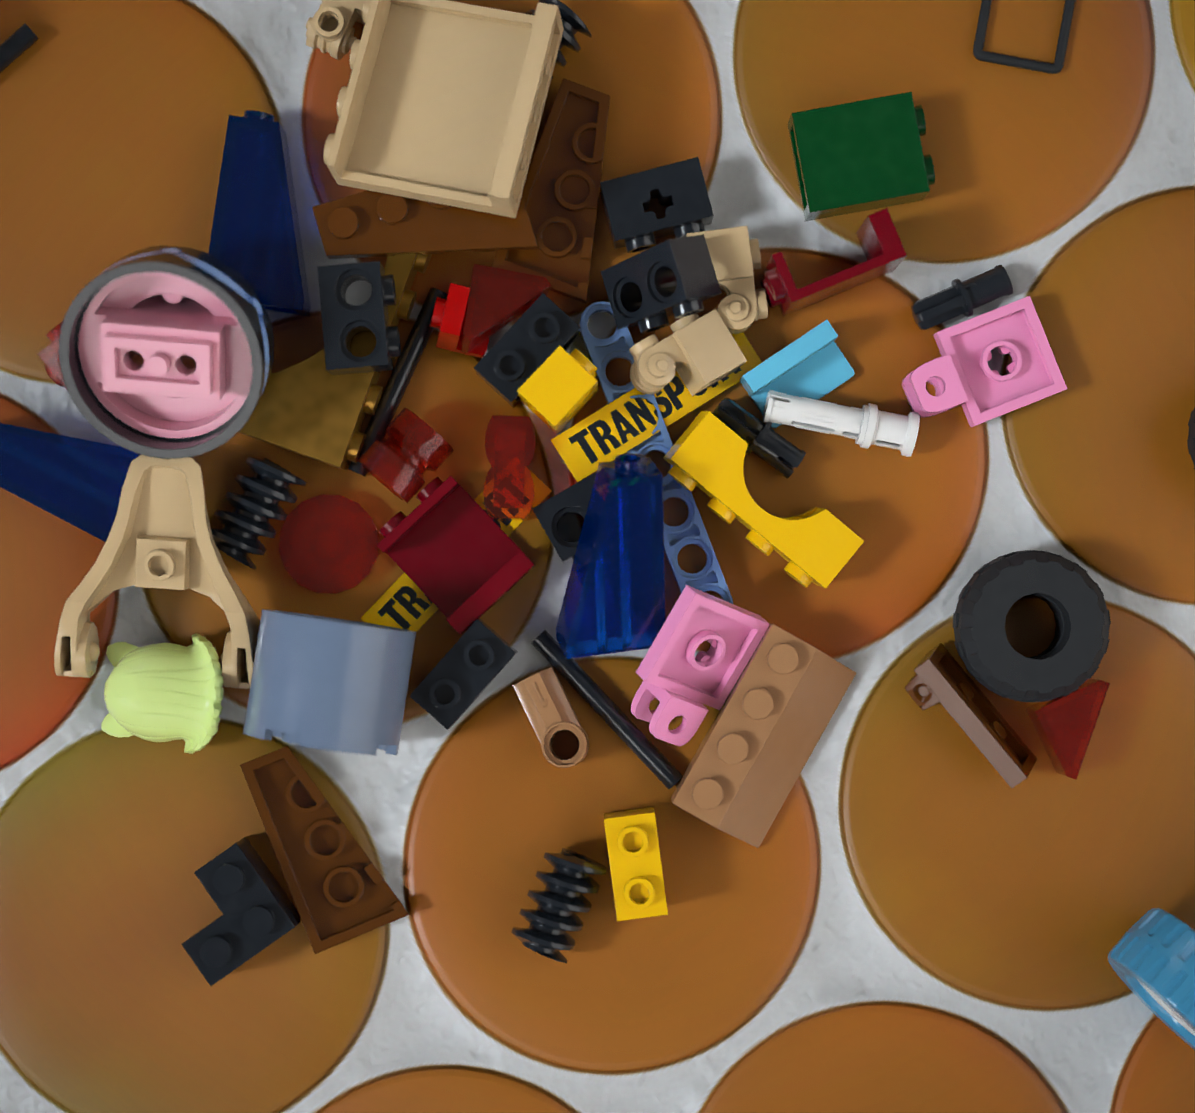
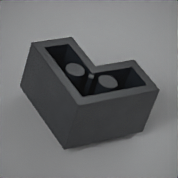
M247 837L239 840L194 872L223 914L192 935L181 945L209 985L212 986L292 930L301 921L298 910Z

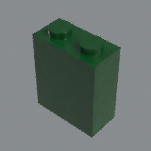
M912 92L791 113L787 125L805 222L923 201L930 192L929 185L935 184V171L931 155H923L920 136L926 134L925 116L921 105L914 106Z

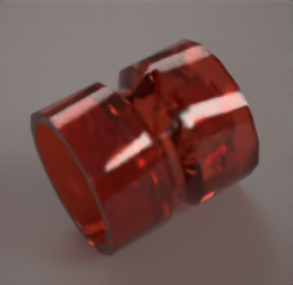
M404 407L386 428L388 433L386 441L375 440L359 458L358 462L389 491L408 504L426 484L423 474L426 471L436 472L454 450L433 428Z

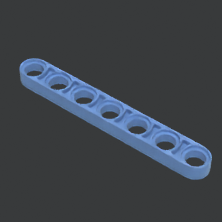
M600 301L586 307L581 314L580 327L582 339L591 362L597 368L595 372L597 373V378L607 404L635 388L632 382L623 386L614 385L609 382L605 373L608 363L616 358L626 359L633 364V356L629 349L634 346V342L628 328L618 329L617 327L614 334L607 339H598L590 334L587 324L593 314L603 311L614 317L611 304ZM654 394L630 396L631 399L638 397L647 399L655 406L658 413L657 426L651 433L654 434L656 431H660L626 453L644 500L651 510L652 521L679 591L682 593L686 585L703 592L714 591L721 595L724 601L733 604L732 596L692 492L680 485L669 474L662 479L655 480L647 477L642 471L641 463L646 454L652 451H659L666 455L673 446ZM673 497L684 501L689 512L687 520L682 525L675 527L664 523L659 513L660 505L663 501ZM685 545H698L706 553V564L698 573H687L678 564V553Z

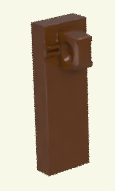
M942 643L926 653L914 669L916 675L904 687L906 692L922 710L941 703L1011 788L1025 780L1037 761L1036 756Z

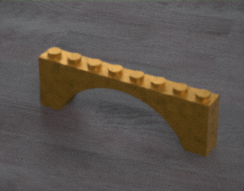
M395 254V256L387 257L384 268L385 275H394L396 288V305L388 306L389 326L398 325L400 319L406 321L409 319L417 296V292L410 289L417 271L425 273L432 254ZM368 331L357 333L350 342L352 355L365 357L371 354L376 347V336ZM322 349L299 364L271 373L268 384L250 418L238 433L346 470L349 461L357 463L366 434L361 433L360 430L366 413L374 415L380 401L383 387L377 385L381 371L332 376L326 370L325 351Z

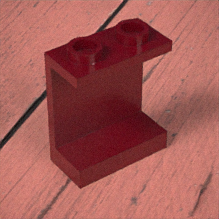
M888 208L868 215L856 232L867 261L797 289L782 251L771 255L764 270L765 278L760 280L762 288L765 289L766 299L770 307L779 306L784 317L893 272L907 254Z
M452 476L448 477L444 482L439 477H436L416 496L421 502L420 505L407 517L402 511L398 512L380 529L379 532L384 538L376 546L392 558L447 617L448 623L459 634H463L536 565Z

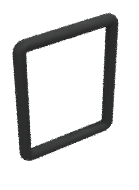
M982 0L973 46V55L977 60L1049 74H1057L1062 70L1075 0H1065L1054 64L983 51L992 0Z

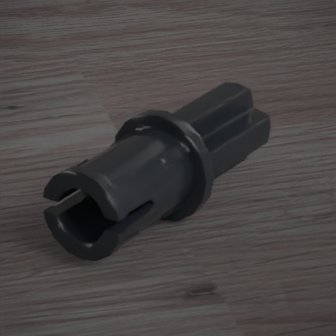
M997 265L994 269L963 282L957 278L951 282V287L914 302L911 306L913 318L921 330H927L962 314L970 317L973 315V309L1005 295L1013 294L1011 280L1002 265Z
M724 398L712 413L748 443L747 455L751 452L755 453L781 472L787 479L794 472V467L797 468L806 455L804 450H800L771 429V422H765L764 424L730 398Z

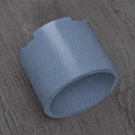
M262 609L243 733L264 740H272V736L281 737V741L299 744L302 747L329 751L376 755L377 749L386 751V754L398 755L416 631L345 619Z

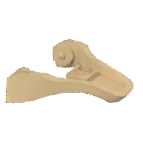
M141 454L131 461L122 487L114 523L96 562L65 602L54 651L55 673L58 676L91 678L96 673L98 657L100 655L99 636L96 625L90 622V613L115 590L133 585L135 587L186 590L189 588L210 597L224 610L231 631L226 635L224 651L219 659L222 667L224 687L250 689L260 620L228 572L214 542L205 503L201 467L192 457L162 459Z

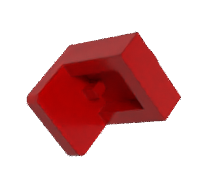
M450 283L447 299L436 298L430 327L440 329L436 347L483 358L487 351L495 310L490 307L467 302L470 287Z

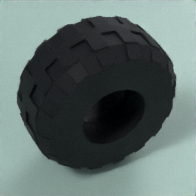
M1025 550L999 556L975 572L958 597L955 613H953L952 626L954 628V643L958 655L962 658L967 667L966 669L975 680L988 690L1002 697L1020 702L1034 703L1066 696L1079 689L1080 685L1094 675L1099 668L1104 654L1107 652L1110 641L1109 627L1111 621L1110 613L1103 597L1104 594L1085 569L1076 562H1072L1061 555L1047 551ZM1026 595H1035L1045 601L1054 612L1056 621L1053 641L1045 651L1033 657H1024L1016 652L1008 642L1004 628L1006 615L1011 606Z

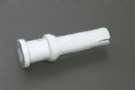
M769 390L764 407L763 422L784 424L796 428L855 439V444H859L861 448L868 449L871 445L900 450L902 456L911 457L917 440L920 415L916 412H910L908 416L878 410V406L871 403L863 405L862 409Z

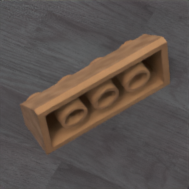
M770 624L671 796L672 803L715 828L759 848L855 677L856 672L778 626Z

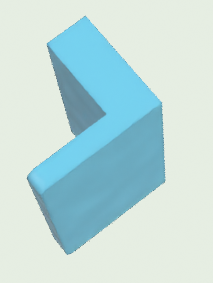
M825 320L741 377V384L762 415H764V407L769 390L819 400L854 376L853 368L835 343L838 334L828 320ZM772 423L770 427L777 428L781 424Z

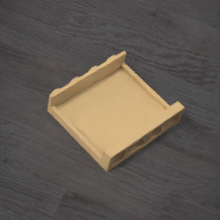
M364 0L362 17L365 25L361 39H355L350 52L351 77L348 87L343 86L340 89L337 99L339 121L335 134L330 133L324 147V163L328 166L336 183L358 189L516 218L564 30L559 7L538 2L535 15L449 0Z

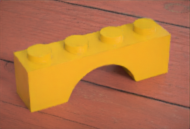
M701 411L663 457L673 466L668 474L688 491L692 492L697 486L712 499L707 504V507L725 522L731 524L736 518L747 527L750 532L745 538L765 555L769 556L774 550L789 563L785 566L784 571L802 586L807 588L813 582L815 585L827 588L863 544L864 540L824 508L814 507L807 512L792 517H776L764 511L752 499L744 481L743 464L748 443L710 411Z

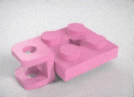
M1030 296L936 332L933 336L942 357L924 363L905 376L902 381V387L912 412L919 413L920 417H931L962 405L970 428L1067 390ZM997 348L1001 355L1009 354L1011 356L1012 363L1006 366L1007 375L1002 376L997 370L991 371L988 361L992 359V349ZM926 382L934 386L936 390L935 396L927 392Z
M686 585L636 671L643 679V682L633 698L631 713L637 719L650 723L649 731L655 738L677 746L685 745L694 736L709 711L703 704L718 710L722 708L770 624L760 615ZM707 640L711 644L710 649L707 652L700 651L695 657L698 646ZM656 698L660 702L657 709L649 710L651 701ZM677 716H682L681 724L676 729L669 730L668 726L671 720Z

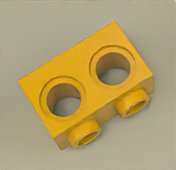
M559 346L517 390L521 402L554 433L558 434L598 392V381L595 379L597 368L576 348L568 354Z
M648 807L604 813L617 921L668 915L654 808Z

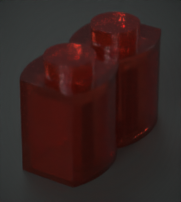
M493 415L488 423L485 434V450L491 465L484 482L483 497L485 508L492 520L528 521L533 513L532 508H534L536 501L535 483L530 473L537 454L536 432L529 416Z

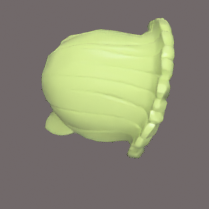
M195 633L192 635L193 644L188 647L167 642L137 647L127 642H116L107 646L106 655L114 669L105 682L104 700L109 713L101 723V730L118 738L135 735L144 740L157 743L184 739L186 742L184 753L189 754L205 748L212 737L218 732L219 716L223 709L221 702L224 696V679L219 657L213 644L206 637Z

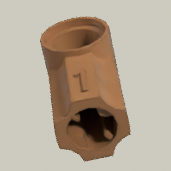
M549 667L513 685L547 761L556 767L562 768L575 766L583 761L589 752L590 742L588 734L582 728L554 668ZM562 730H570L579 740V750L571 759H562L553 751V738Z

